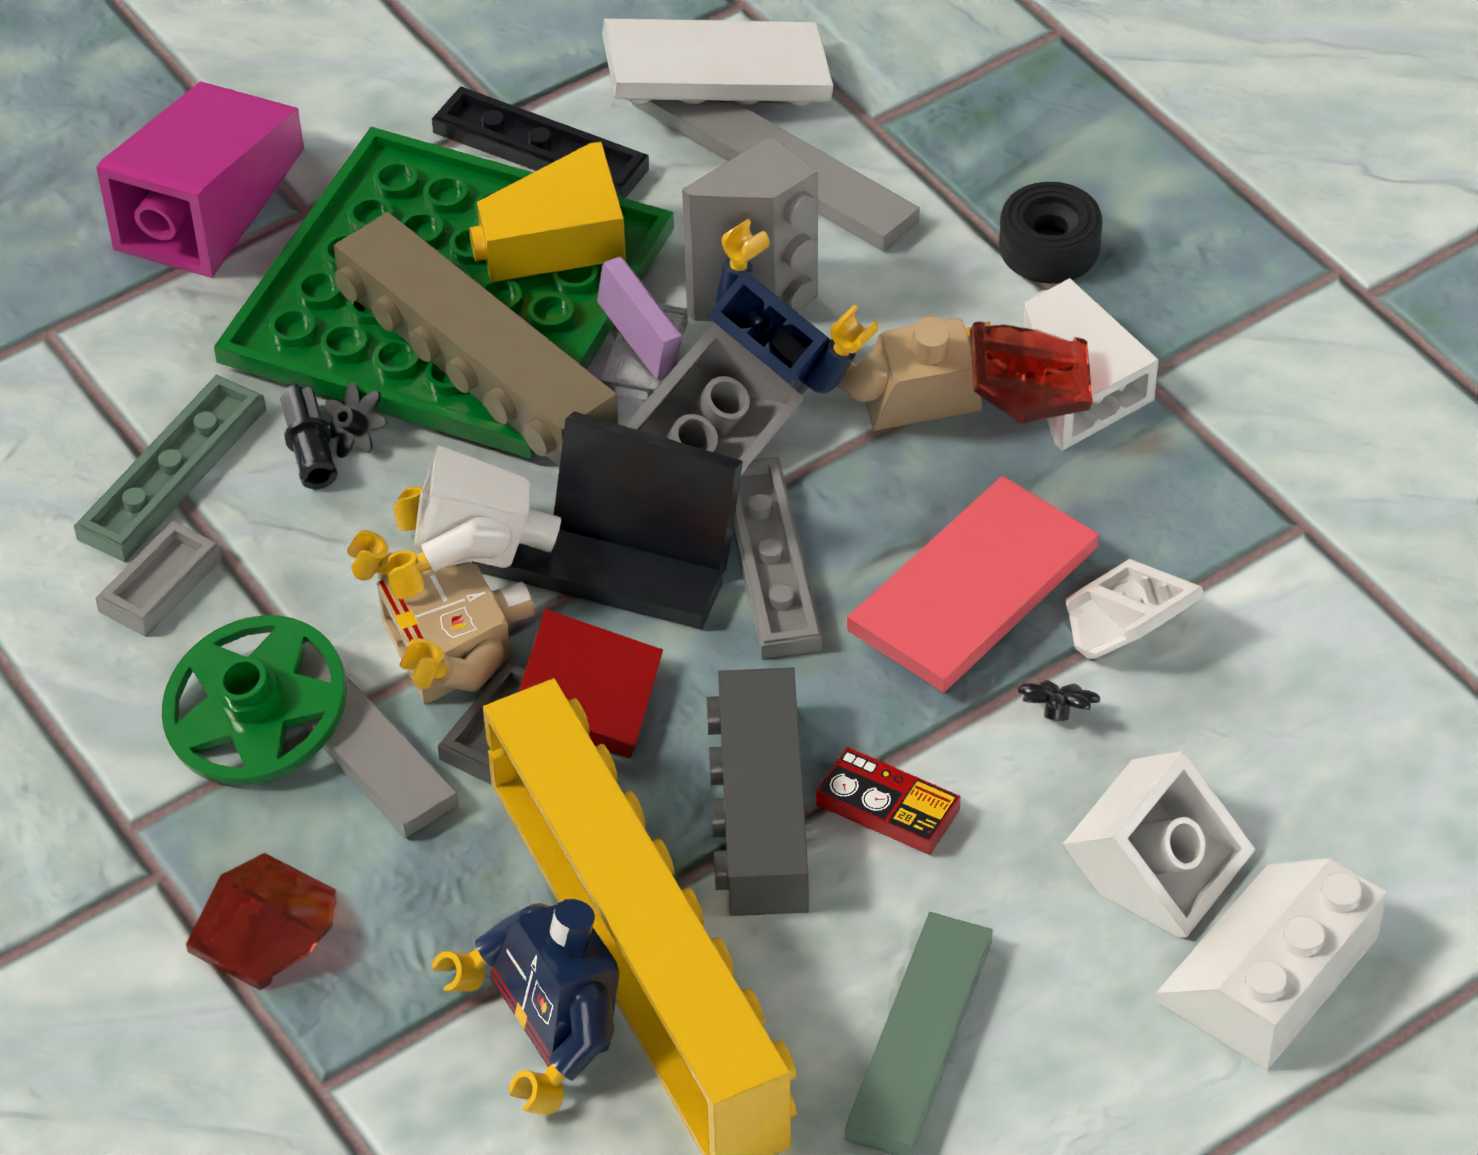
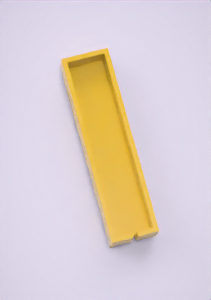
M555 678L484 705L486 739L490 747L488 757L492 787L558 903L566 899H577L587 903L595 913L593 928L616 960L619 969L615 1003L701 1154L775 1155L791 1148V1118L797 1116L796 1105L790 1092V1081L796 1079L797 1076L791 1054L781 1040L771 1041L763 1027L765 1026V1018L756 995L750 988L741 990L732 976L734 974V966L727 947L720 937L710 939L703 927L704 917L702 909L694 892L689 887L680 889L673 877L674 866L667 847L660 838L653 841L650 839L644 829L646 826L645 817L637 797L632 791L623 793L616 782L617 771L613 759L604 744L595 746L589 737L588 720L579 701L576 698L568 701Z

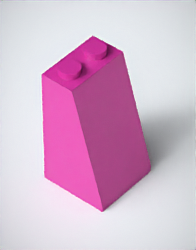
M202 81L198 82L104 157L97 165L96 169L113 250L213 278L304 150L299 109Z

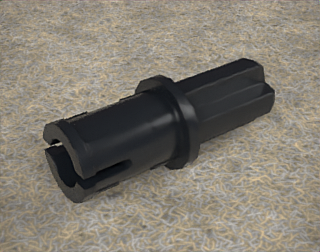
M297 383L291 384L287 387L288 392L280 398L288 427L284 434L285 443L295 454L302 485L309 489H322L331 485L338 476L328 444L332 437L331 428L321 418L314 390L310 386L299 387Z

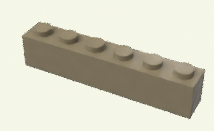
M386 212L334 245L337 266L335 281L342 294L350 301L354 302L357 300L368 309L385 330L394 331L411 345L420 359L425 362L431 361L445 372L459 391L463 393L469 392L486 406L491 416L500 424L507 423L525 438L529 447L539 456L546 455L560 467L565 420L574 411L618 424L617 393L389 212Z

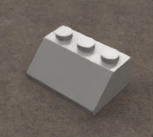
M771 135L682 189L687 315L694 321H712L707 315L716 305L715 300L723 264L729 258L723 249L721 239L725 233L747 219L751 221L750 232L752 236L765 231L770 242L767 249L749 260L753 267L751 275L795 311L804 309L812 300L818 297V171Z
M712 323L624 426L742 460V475L805 398L715 323Z

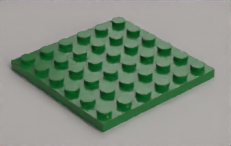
M370 127L216 342L214 352L216 363L288 385L297 383L299 387L310 386L317 394L345 402L347 386L351 382L359 387L361 399L368 393L377 390L381 393V400L374 410L376 412L532 459L535 452L529 447L523 436L507 423L500 424L491 416L486 406L469 392L463 393L459 391L445 372L431 361L425 362L420 359L407 341L396 332L385 330L368 309L357 300L354 302L350 301L342 294L335 281L337 266L334 245L381 215L389 212L586 370L614 324L597 302L603 264L491 282L486 261H475L469 227L479 226L477 202L534 172ZM617 196L624 218L625 261L640 281H642L674 229V212Z

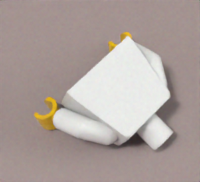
M437 445L423 488L415 486L404 489L393 506L398 529L401 531L416 530L414 548L423 551L416 554L411 550H400L389 556L386 563V571L392 594L396 599L416 596L425 586L421 571L432 567L435 572H438L461 559L501 568L510 567L519 543L551 552L559 532L561 517L529 508L530 482L525 477Z

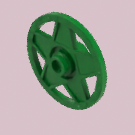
M261 615L231 622L212 631L197 642L183 656L172 672L162 701L161 716L165 736L182 763L205 779L229 785H250L276 779L306 763L326 744L334 733L346 704V673L343 663L331 642L319 630L303 621L285 616ZM271 632L249 656H243L222 648L223 645L247 635ZM307 642L313 645L324 657L331 675V683L298 674ZM194 673L208 696L178 722L179 702L188 679ZM320 720L303 742L282 756L287 726ZM233 741L244 767L235 768L213 764L195 753Z

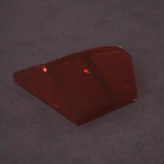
M980 321L973 323L970 329L973 387L976 394L1020 424L1090 409L1093 398L1088 343L1085 339L1074 337L1072 341L1036 329L1020 328L1005 324L985 326V323Z
M262 853L220 875L186 943L187 952L261 990L270 985L273 981V976L309 955L332 928L334 909L337 904L336 889L266 853Z

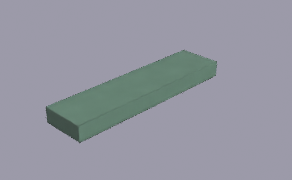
M216 374L74 525L77 540L126 562L266 410L264 395Z
M929 911L846 1123L845 1140L895 1155H913L992 944L993 929Z

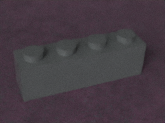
M795 668L718 671L719 696L706 697L708 735L721 734V746L709 747L710 785H723L724 798H711L713 837H726V850L714 851L715 890L729 891L730 916L809 913L808 860Z

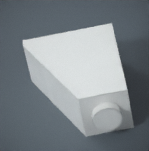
M1070 278L1049 290L1038 292L1030 300L1024 302L1022 346L1054 443L1062 451L1155 400L1158 359Z

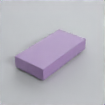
M621 256L604 262L597 298L598 304L657 381L666 378L677 365L682 334Z

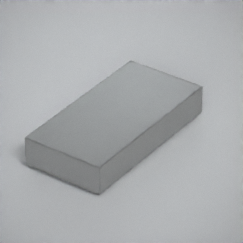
M172 520L95 598L98 612L147 637L223 559L220 544Z

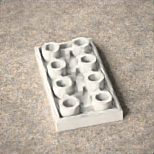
M604 18L602 36L615 99H626L629 102L639 104L647 103L651 100H680L688 104H700L705 100L735 101L743 105H752L759 101H787L799 106L808 105L812 102L831 101L833 82L817 22Z

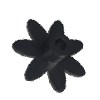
M351 382L346 389L345 404L333 399L325 402V408L333 416V421L328 423L331 428V438L339 437L336 450L339 458L346 457L351 452L354 443L362 452L371 453L373 443L367 430H379L385 428L388 424L384 417L372 413L381 400V393L379 391H372L361 399L359 387Z
M1045 680L1040 684L1029 683L1018 687V692L1024 694L1023 702L1045 703L1044 717L1050 720H1068L1070 706L1090 710L1091 703L1100 702V696L1090 690H1082V687L1075 683L1059 688L1057 684Z

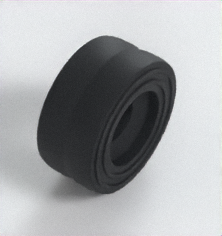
M1038 182L1018 189L1006 200L1000 215L999 249L1004 262L1016 274L1035 282L1062 283L1069 278L1071 280L1079 278L1094 266L1100 253L1103 219L1099 205L1084 190L1062 182ZM1056 229L1065 232V234L1050 236L1037 233L1036 231Z

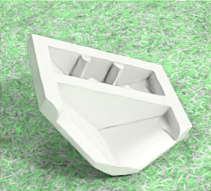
M1128 559L1065 598L1075 649L1088 659L1098 658L1150 633L1205 598L1202 586Z

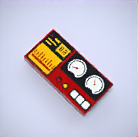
M849 747L844 750L816 791L817 806L928 855H931L960 811L961 804L960 795Z

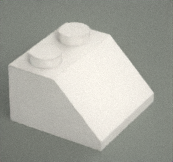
M1184 751L1132 759L1062 844L1100 895L1178 938L1188 937L1256 850Z

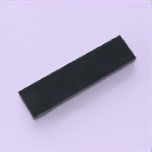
M461 86L432 118L433 133L534 171H538L590 143L601 142L616 194L622 198H626L649 170V155Z
M559 530L551 552L519 543L510 567L501 568L472 561L473 564L479 567L481 573L516 582L522 581L524 584L699 629L703 628L722 587L721 570Z

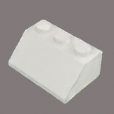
M1331 858L1268 864L1155 994V1001L1268 1071L1378 939L1387 891Z

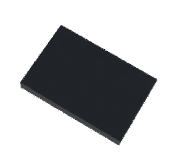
M574 411L565 420L553 515L561 517L560 530L721 570L723 574L727 569L743 461Z

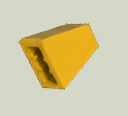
M601 142L590 143L478 201L479 226L469 227L475 261H486L491 282L603 264L620 256L626 260L624 218Z

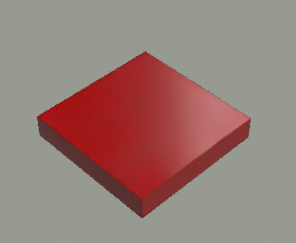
M545 609L518 692L555 678L567 700L576 698L581 704L589 724V737L594 745L604 744L608 751L630 758L638 739L663 649Z

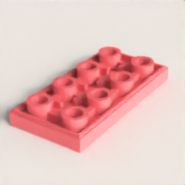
M1002 475L847 616V631L945 693L1097 549L1099 534Z

